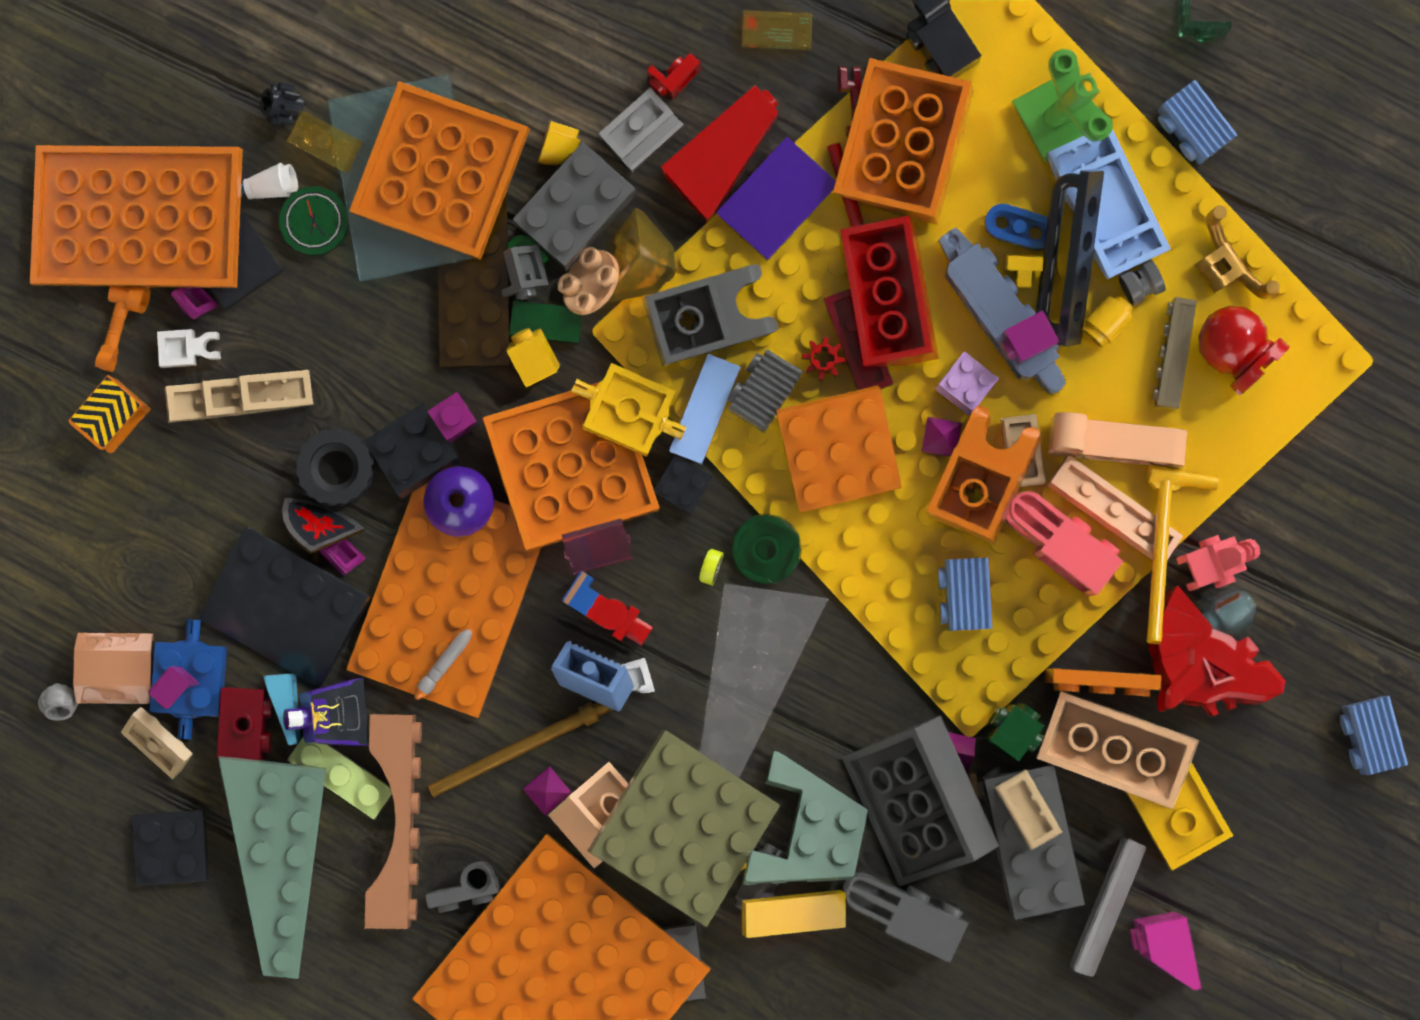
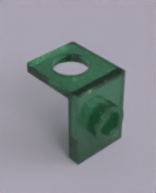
M1179 0V36H1194L1195 41H1212L1215 39V36L1225 37L1232 29V22L1190 21V0Z

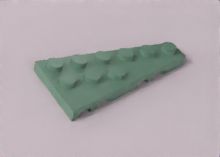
M219 756L262 973L264 976L298 979L326 768Z

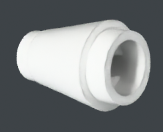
M279 163L250 178L244 179L243 186L248 199L289 197L292 192L298 190V181L291 164L283 165Z

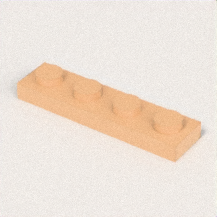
M1070 455L1066 456L1047 486L1153 560L1156 516ZM1169 527L1167 560L1183 536L1172 527Z

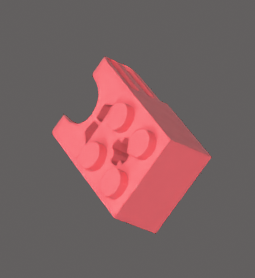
M1030 491L1018 494L1011 502L1010 511L1005 520L1006 523L1037 547L1032 554L1087 597L1098 595L1123 563V560L1117 556L1120 552L1119 549L1106 539L1096 540L1089 534L1092 529L1076 516L1073 519L1066 517L1040 495Z

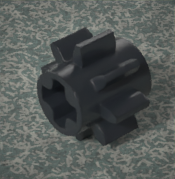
M279 82L278 85L271 84V89L267 88L263 92L260 100V109L264 115L270 116L269 124L283 127L285 124L292 125L293 120L299 119L302 115L304 108L303 97L298 93H294V84Z

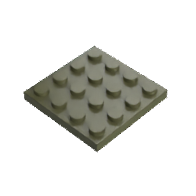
M662 729L587 852L707 927L748 860L749 853L754 850L780 805L667 730Z

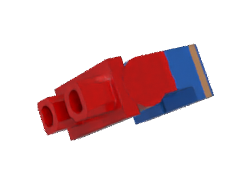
M581 571L562 601L602 627L615 630L612 636L620 641L626 635L642 645L653 627L637 618L640 611L632 605L627 610L621 601L616 599L608 600L589 588L594 579Z

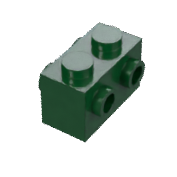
M1019 703L1017 706L1007 705L1002 708L999 706L987 722L992 727L983 739L1009 758L1020 761L1025 752L1029 751L1032 753L1038 747L1044 737L1040 734L1044 726L1037 721L1040 715L1025 704Z

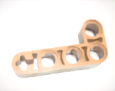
M1058 412L1051 418L1048 454L1180 468L1185 466L1187 431L1175 428L1087 420V415Z

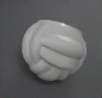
M60 683L47 687L41 693L38 700L40 711L48 719L56 721L71 717L79 704L76 703L74 690Z

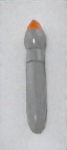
M466 629L459 633L430 669L427 676L419 681L414 696L416 700L424 698L433 691L436 682L442 678L443 674L446 673L469 643L471 630Z

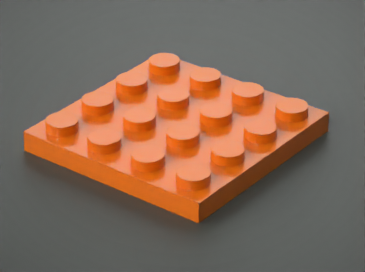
M398 81L349 212L481 260L530 129L525 125Z
M600 382L591 385L597 387ZM571 391L482 418L525 552L653 513L660 509L643 456L582 429L590 411V400Z

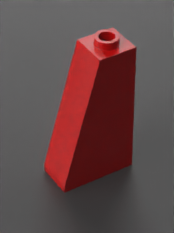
M756 85L752 87L661 166V174L705 223L711 221L778 118L776 107L779 104L766 89L761 92Z

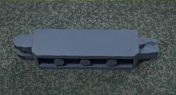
M956 227L944 234L938 242L949 262L945 278L1018 379L1027 381L1034 376L1047 393H1050V395L1056 392L1059 393V390L1061 391L1064 384H1066L1064 375H1061L1062 372L1055 363L1060 357L1056 352L1060 349L1059 345L1056 344L1054 347L1019 365L1015 358L1009 360L1000 344V341L1004 340L1002 333L1036 313L1029 304L1023 306L1015 295L1019 291L1008 275L1002 277L995 266L998 264V261L988 247L982 249L978 243L973 245Z

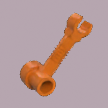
M110 286L108 301L115 303L105 342L97 354L95 367L110 372L115 370L118 344L125 323L124 320H126L128 311L141 314L146 311L150 300L149 287Z

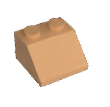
M610 762L604 765L548 814L593 868L603 861L587 852L628 785Z

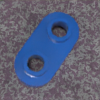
M997 204L988 211L984 225L987 233L992 238L1032 251L1044 249L1047 217L1009 204ZM999 217L1005 218L1008 222V227L1005 229L998 228L995 223L996 219ZM1031 228L1039 229L1041 238L1032 239L1029 236V230Z

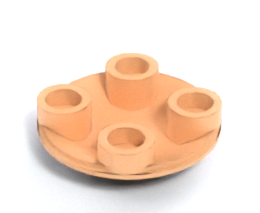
M588 247L584 249L580 258L571 267L569 272L559 279L558 290L563 293L564 303L571 312L578 315L590 314L601 308L609 300L616 288L619 277V267L615 257L607 251Z

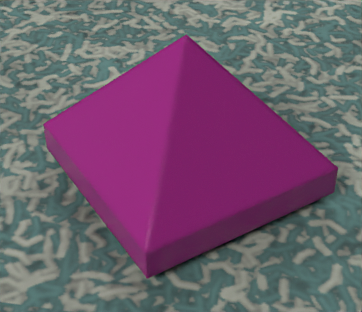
M179 287L171 293L182 312L192 319L202 316L215 309L218 305L203 288Z
M927 417L921 451L951 457L954 448L959 442L962 423Z
M347 539L320 550V553L331 568L343 576L366 559Z
M550 766L523 789L545 816L572 794L570 789Z

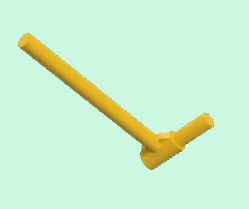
M1149 464L1146 481L1154 490H1158L1147 642L1160 644L1162 639L1172 492L1177 491L1183 486L1217 490L1219 477L1186 472L1182 468Z

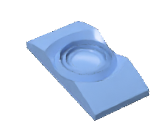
M1113 129L1110 135L1102 141L1093 142L1083 136L1047 153L1055 180L1066 173L1079 174L1081 170L1094 169L1104 171L1093 258L1107 279L1171 250ZM1069 187L1065 193V201L1074 214L1077 188Z

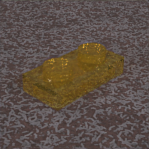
M303 110L287 142L347 173H349L363 144V141Z

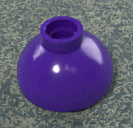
M450 467L436 474L427 485L423 499L424 511L429 522L440 532L453 537L469 536L481 530L489 521L494 508L493 491L488 481L477 471L467 467ZM454 494H461L463 496V504L459 507H453L450 503V498Z

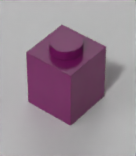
M1043 310L1006 329L1002 333L1004 340L1000 341L1009 360L1015 358L1018 365L1059 343Z
M458 392L428 410L433 421L450 444L479 426V423Z

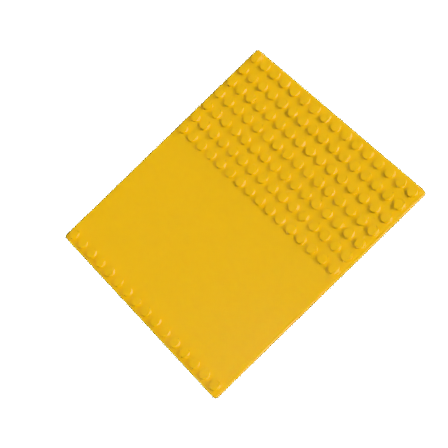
M1035 0L949 1L952 11L982 57L977 65L957 77L958 79L971 81L974 93L938 225L912 219L916 224L939 359L906 366H887L893 386L882 389L881 394L902 488L800 513L777 415L766 432L763 433L731 413L729 408L732 403L728 400L705 455L760 515L769 513L781 516L793 524L801 539V560L967 737H973L987 724L999 706L1001 708L1007 706L1152 570L1153 560L1047 486L1065 458L1048 454L1051 418L1055 413H1079L1087 415V420L1175 428L1187 431L1185 466L1180 468L1185 469L1186 472L1219 477V485L1217 490L1183 486L1177 491L1172 492L1170 527L1183 535L1177 544L1178 546L1373 363L1371 355ZM908 40L884 60L885 62L928 71L924 64L927 61L926 57L920 49L915 51ZM1068 49L1077 56L1080 76L1090 73L1095 79L1100 92L1092 101L1111 118L1113 123L1112 129L1171 250L1150 259L1159 269L1166 291L1156 296L1152 294L1145 296L1143 302L1132 306L1133 310L1130 314L1134 320L1111 344L1107 343L1101 348L1083 332L1080 345L1070 347L1059 345L1060 349L1056 352L1060 357L1055 363L1061 370V375H1064L1066 384H1064L1061 391L1059 390V393L1056 392L1050 395V393L1044 390V387L1039 385L1034 376L1028 381L1018 379L946 280L945 274L949 262L938 240L956 227L973 245L978 243L982 249L988 247L998 261V264L995 266L1002 277L1008 275L1014 284L1015 270H1006L1004 268L1005 254L1041 255L1043 257L1044 249L1032 251L992 238L985 229L984 221L988 211L997 204H1009L1048 218L1051 191L1056 180L1049 161L1047 163L1043 162L1012 105V101L1052 80L1048 69L1050 57L1058 50ZM1086 81L1084 87L1089 93L1092 90V85ZM850 92L795 142L801 150L834 180H836L827 146L840 143L844 153L848 139L845 134V128L852 124ZM832 191L768 262L715 215L711 221L706 223L593 328V335L624 369L676 391L669 406L668 416L673 422L678 424L682 420L708 354L740 366L732 390L738 382L742 385L746 383L751 373L746 371L756 353L763 356L767 349L803 371L800 379L780 409L856 391L857 388L846 360L845 364H835L834 368L838 372L836 378L829 372L824 374L821 382L818 379L819 373L814 370L809 374L805 373L807 367L810 366V361L801 359L802 354L812 353L809 347V341L811 340L818 346L822 344L824 337L827 336L828 345L834 347L840 344L823 299L850 289L840 230L851 227L842 197L834 194ZM1064 201V206H1069L1067 202ZM858 202L864 225L903 217ZM1222 205L1227 210L1226 217L1220 223L1227 241L1248 271L1264 285L1271 280L1279 283V292L1269 299L1258 298L1237 279L1214 294L1209 286L1211 284L1203 272L1200 274L1195 267V264L1216 250L1206 225L1207 214L1216 206ZM999 217L996 219L995 223L998 228L1005 229L1008 227V222L1005 218ZM1031 228L1029 236L1032 239L1041 238V232L1037 228ZM1094 258L1092 260L1084 326L1087 324L1085 320L1107 296L1115 299L1119 295L1130 304L1121 288L1118 275L1107 279ZM1221 260L1215 263L1222 275L1228 272ZM753 264L760 265L762 272L760 279L740 289L736 297V306L743 316L750 319H760L769 316L774 318L779 329L763 337L662 367L642 299L647 295ZM1140 265L1135 266L1129 270L1135 272L1139 269ZM1055 268L1049 313L1050 320L1054 323H1059L1065 283L1059 277L1057 268ZM1032 271L1031 288H1017L1019 292L1015 294L1023 306L1029 304L1035 312L1041 271ZM1180 297L1197 300L1180 406L1177 410L1154 406L1155 401L1152 400L1154 387H1158L1159 379H1156L1155 376L1157 367L1161 366L1162 363L1159 352L1161 345H1165L1166 336H1163L1164 324L1168 323L1170 316L1166 315L1168 302H1172L1173 298ZM1229 305L1247 307L1259 315L1267 327L1268 340L1274 342L1281 337L1290 346L1278 361H1273L1266 369L1261 367L1260 369L1265 374L1240 396L1230 387V384L1235 380L1233 374L1218 372L1208 365L1199 351L1198 336L1202 324L1208 315ZM682 313L683 318L679 321V324L682 328L685 327L686 330L691 331V326L696 323L694 316L688 318V313ZM840 348V350L837 352V357L845 359L843 351ZM821 351L819 356L814 357V359L819 360L820 367H826L828 362H833V359L827 357L826 351ZM964 351L999 378L979 404L988 408L991 421L986 433V441L990 446L1004 449L1001 418L1036 414L1038 430L1041 431L1040 446L1046 483L1020 487L1017 495L1028 491L1040 495L1066 517L1073 519L1076 516L1092 529L1089 534L1096 540L1106 539L1119 549L1120 552L1117 556L1123 560V563L1098 595L1087 597L1032 554L1037 547L1012 529L1006 521L993 545L929 517L926 510L950 457L921 451L927 417L962 423L960 440L970 415L968 416L938 393L935 388ZM1074 458L1156 516L1158 490H1154L1146 481L1149 465ZM975 489L974 493L969 491L967 494L970 503L979 502L983 498L980 489ZM989 558L992 629L947 631V624H941L940 603H946L945 589H939L938 568H944V561L950 559Z

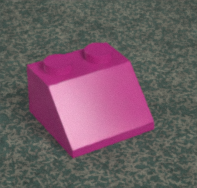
M1174 911L1133 919L1135 929H1130V935L1134 950H1139L1142 956L1193 990L1201 989L1187 917Z

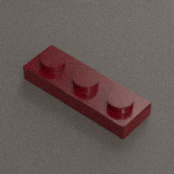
M847 289L824 298V304L838 341L842 345L841 349L857 390L879 385L881 390L893 386L887 366H863L851 290Z

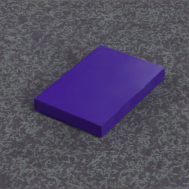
M786 137L717 211L716 215L768 262L834 190L836 180L792 140Z

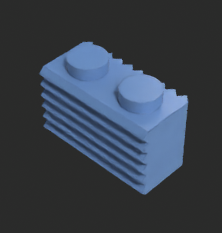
M1196 80L1164 102L1157 110L1161 115L1158 117V120L1162 127L1169 134L1175 133L1180 142H1182L1179 145L1182 153L1190 161L1195 159L1199 165L1237 136L1236 132Z
M989 558L945 560L944 568H938L939 589H945L946 603H940L941 624H947V631L992 629Z
M571 641L565 643L551 668L560 686L618 712L622 709L634 688V683L625 665L615 664L613 660L609 661L607 657L602 658L601 654L590 653L589 649L584 650L583 646L573 645Z
M1381 696L1342 706L1344 714L1340 715V724L1343 733L1346 736L1350 735L1353 749H1349V757L1355 770L1359 769L1361 775H1372L1408 765L1390 696Z

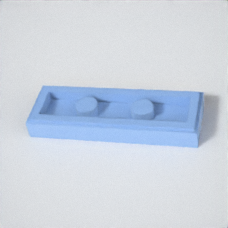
M707 355L680 422V425L687 428L681 440L674 437L669 450L670 453L702 465L740 366L713 355Z

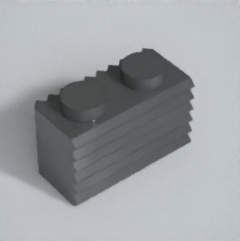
M768 349L763 356L756 353L746 371L751 373L744 385L738 382L727 399L732 403L729 408L731 413L763 433L766 432L775 418V410L782 407L803 371Z

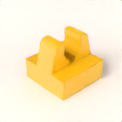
M1005 254L1004 268L1006 270H1015V285L1017 288H1031L1032 271H1043V257L1041 255Z

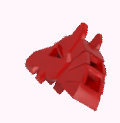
M1179 586L1165 592L1161 643H1148L1154 672L1156 675H1161L1162 687L1156 699L1158 712H1164L1182 703L1197 707L1202 706L1210 717L1219 714L1216 709V703L1219 700L1225 703L1227 710L1236 708V702L1257 705L1284 692L1286 681L1269 660L1258 663L1253 661L1260 650L1249 637L1235 641L1232 636L1213 629L1211 624Z

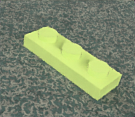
M302 738L288 758V761L292 764L326 768L324 786L372 819L377 818L392 796L391 788L388 784L331 745L305 743L304 738Z

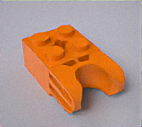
M978 405L970 415L926 511L930 518L994 545L1010 511V504L1016 497L1039 446L1041 431L1034 427L1026 428L1013 446L1007 449L994 448L986 441V433L991 421L988 408ZM975 489H980L983 498L979 502L970 503V499L967 496L969 491L974 493Z

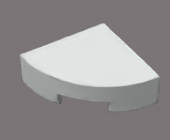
M645 658L620 665H625L634 683L632 691L640 693L655 691Z

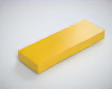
M842 890L742 900V935L746 938L846 927V895Z

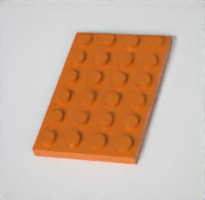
M36 145L30 284L39 286L237 288L243 149L240 147Z
M428 482L412 492L346 670L415 695L419 681L427 676L430 669L454 638L463 630L469 629L472 632L469 643L446 673L443 674L442 678L436 682L433 691L425 696L424 699L479 718L542 547L525 552L510 505L494 500V508L489 521L478 532L464 537H453L440 532L429 522L424 511L423 499L426 487L429 484ZM461 494L451 496L450 503L453 507H459L463 504L464 499Z

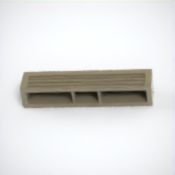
M1175 297L1172 299V302H1168L1166 315L1170 316L1168 323H1165L1163 328V336H1166L1165 345H1161L1159 352L1162 363L1161 366L1157 367L1155 376L1156 379H1159L1158 387H1154L1152 400L1155 401L1154 406L1177 410L1180 406L1197 300Z

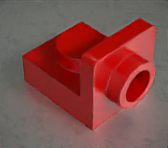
M691 53L684 59L678 57L668 68L667 73L669 76L667 78L653 65H650L647 69V76L650 80L647 83L661 97L667 94L674 100L701 71L700 61Z

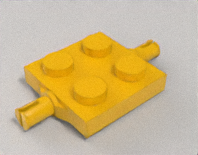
M613 363L610 364L605 378L597 387L577 379L571 391L590 400V411L582 429L646 457L654 440L661 432L681 440L687 428L668 419L669 406L676 391Z

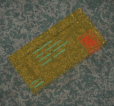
M743 10L742 47L811 50L812 13Z

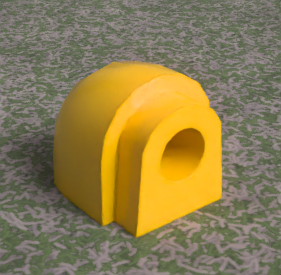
M549 121L540 149L538 163L552 166L563 164L580 144L581 140L577 139L579 130Z

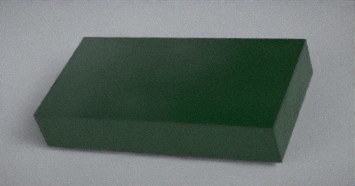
M513 301L509 336L512 337L527 328H530L531 332L541 328L547 341L579 344L582 315L571 312L566 306Z

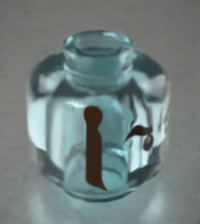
M1227 587L1204 601V614L1202 615L1211 624L1213 629L1234 636L1248 629L1253 624L1256 606L1251 596L1245 590L1240 591L1235 587Z

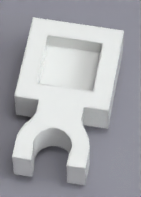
M192 329L157 332L159 367L196 366V356H203L209 360L221 359L220 352H208L206 350V344L210 340H219L218 332H207L198 338H195V331Z

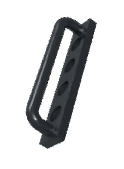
M1081 170L1079 174L1066 173L1056 180L1051 191L1043 252V271L1040 274L1035 313L1043 310L1059 340L1057 345L1060 346L1080 345L1082 341V328L1084 326L1104 171ZM1069 187L1077 188L1060 320L1059 323H1054L1050 320L1049 313L1065 193Z

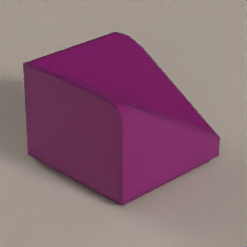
M171 666L151 687L148 694L164 708L169 709L186 689L199 685V682L183 667Z

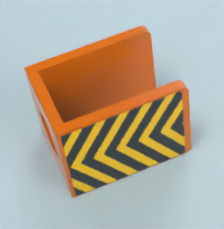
M107 375L69 419V424L100 450L114 453L151 408L119 380Z

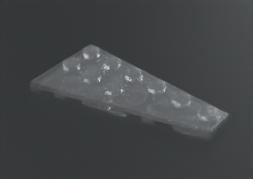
M724 583L700 753L740 778L829 598Z

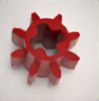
M827 336L824 337L822 344L818 346L812 340L809 341L812 353L802 354L801 357L803 360L810 361V366L807 367L805 373L809 374L814 370L819 373L818 379L821 382L824 374L829 372L836 378L838 372L834 368L835 364H845L846 360L837 357V352L842 345L837 344L834 347L828 345ZM821 351H826L827 357L833 359V362H828L826 367H820L819 360L814 359V357L820 355Z

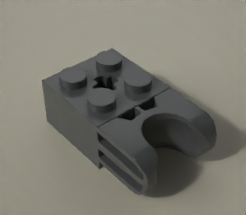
M753 264L647 295L642 299L662 367L763 337L779 329L774 318L769 316L760 319H750L743 316L736 306V297L740 289L760 279L762 275L760 265ZM682 313H688V318L694 316L696 323L691 326V331L680 326L679 321L683 318Z
M855 872L851 880H845L843 892H845L849 905L853 909L882 922L880 926L885 933L949 963L951 962L968 925L961 917L963 912L960 909L944 901H940L937 906L930 903L931 897L919 889L909 885L905 891L865 872Z

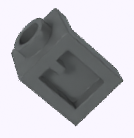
M538 244L513 247L503 251L511 286L501 290L502 297L516 296L517 301L537 296L536 290L549 285Z

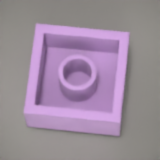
M964 351L936 386L935 390L969 416L999 378Z

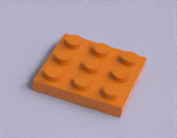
M879 385L775 410L800 513L902 488Z

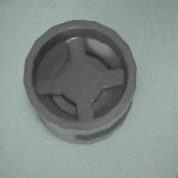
M1152 260L1141 264L1135 272L1128 270L1118 275L1121 288L1132 306L1143 302L1145 296L1150 294L1156 296L1166 291L1162 275Z

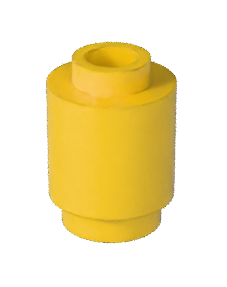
M1119 295L1115 299L1107 296L1085 320L1087 324L1082 328V331L1095 344L1103 348L1107 343L1111 344L1134 320L1130 314L1133 307Z

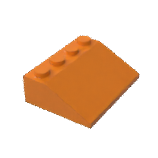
M869 58L833 193L900 216L909 215L911 219L938 225L974 93L972 82Z

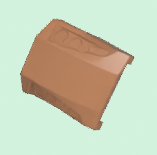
M77 633L74 648L73 674L76 703L150 704L151 695L148 693L151 689V649L154 634Z

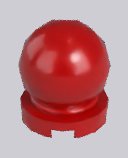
M1229 305L1208 315L1202 324L1198 336L1199 351L1208 365L1220 373L1233 374L1235 380L1230 384V387L1239 396L1265 374L1260 369L1261 367L1266 369L1273 361H1278L1290 348L1281 337L1274 342L1268 340L1267 327L1259 315L1242 306Z

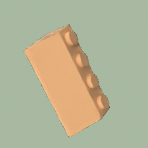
M1063 691L1059 695L1037 759L1173 809L1199 740Z

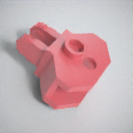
M1219 535L1198 542L1200 549L1179 556L1176 559L1179 565L1185 562L1188 563L1194 579L1193 582L1186 584L1189 591L1213 582L1215 587L1219 588L1235 582L1234 575L1247 570L1245 563L1259 557L1260 546L1252 539L1237 543L1235 537L1220 541Z

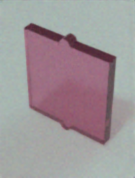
M621 519L562 534V540L566 549L564 557L570 561L574 574L633 558L629 547L631 538L629 534L625 533Z

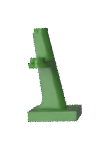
M1068 49L1058 50L1050 57L1048 69L1052 80L1012 101V105L1044 163L1049 161L1047 157L1048 152L1083 136L1093 142L1102 141L1110 135L1113 128L1111 118L1092 101L1100 92L1095 79L1090 73L1080 76L1077 56ZM1086 81L1092 85V90L1089 93L1084 87Z

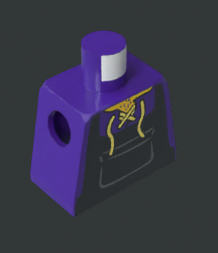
M363 678L346 680L300 693L301 708L285 709L283 712L285 729H303L305 743L342 746L369 745Z

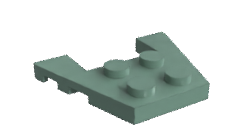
M774 751L771 754L765 784L799 793L786 859L752 850L748 856L742 884L756 885L757 883L768 882L779 884L786 883L787 881L851 880L855 875L868 810L785 755Z

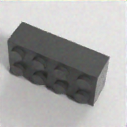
M1052 764L1026 768L1062 833L1033 850L1029 849L994 788L1025 769L981 778L984 782L985 801L991 829L999 845L996 851L1011 917L1015 920L1085 905L1056 771Z

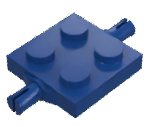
M186 619L185 640L175 643L155 642L152 686L171 666L183 667L199 682V685L186 689L169 709L164 708L151 696L150 712L168 713L179 718L177 739H192L193 719L202 716L219 717L221 687H224L227 647L210 646L199 641L201 620Z

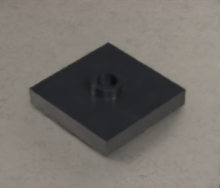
M243 213L240 214L237 288H210L225 310H228L283 272L279 263Z

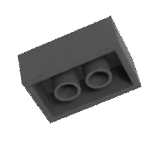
M582 142L513 218V222L522 233L535 244H538L540 249L568 272L580 258L584 249L590 247L634 199L636 190Z

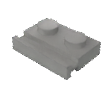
M649 88L599 133V137L633 173L684 127V124L677 119L658 95Z

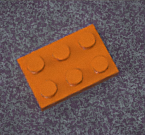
M1045 669V683H1054L1053 690L1079 692V685H1088L1089 693L1115 694V687L1124 688L1123 695L1150 696L1151 689L1161 690V675Z

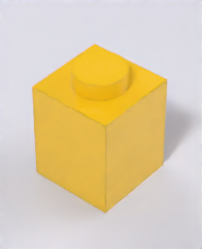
M527 328L511 337L513 342L509 344L506 351L525 387L557 373L560 364L541 328L534 332Z

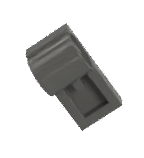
M475 861L463 870L460 879L461 885L428 892L425 895L428 909L437 907L438 913L458 909V902L472 899L473 905L492 901L493 894L500 891L498 877L495 876L491 865L484 861ZM478 868L486 873L487 883L484 887L477 888L470 883L469 873L472 869Z

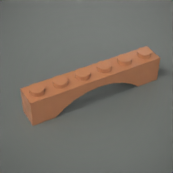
M370 714L369 751L380 764L389 782L394 799L396 823L393 844L387 862L376 881L365 893V928L408 929L411 926V920H417L418 900L412 899V885H418L419 866L418 864H413V849H419V828H413L414 814H419L420 793H414L415 779H420L421 758L415 757V743H421L422 723L416 722V715Z

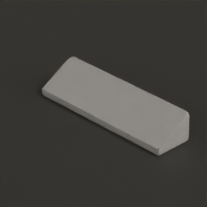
M1125 837L1121 838L1070 961V968L1074 971L1091 977L1095 975L1146 851L1144 845Z

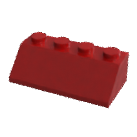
M907 215L841 229L863 366H906L939 359L916 224L911 217Z

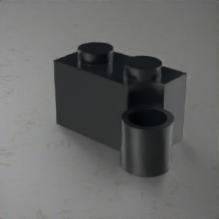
M913 0V5L919 16L907 24L908 32L905 35L915 51L920 49L926 57L927 61L924 64L928 72L957 78L980 62L982 55L952 11L948 0Z

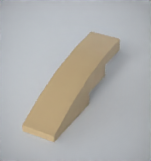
M309 370L246 375L233 379L202 381L197 384L166 386L164 388L168 423L313 405Z

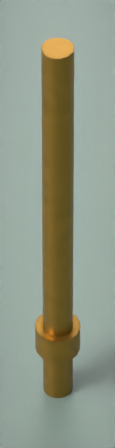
M589 702L579 707V712L428 785V788L435 798L584 724L588 727L600 721L599 717L613 711V709L598 702L593 705Z

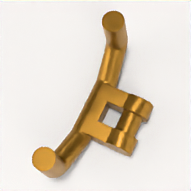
M1222 205L1216 206L1206 216V225L1216 250L1195 264V267L1200 274L1203 272L1211 284L1209 286L1214 294L1237 279L1258 298L1269 299L1279 292V283L1271 280L1264 285L1248 271L1227 241L1220 223L1226 217L1227 210ZM1220 260L1228 270L1224 275L1221 274L1215 265Z

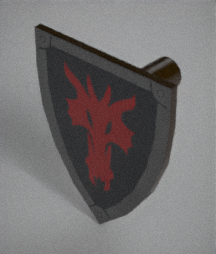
M285 498L282 508L283 524L291 538L311 554L310 561L314 564H322L324 562V557L320 553L321 549L364 531V527L339 510L308 500Z

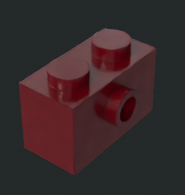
M221 687L217 758L222 756L265 760V753H270L272 746V733L267 732V718H272L274 712V705L267 689Z

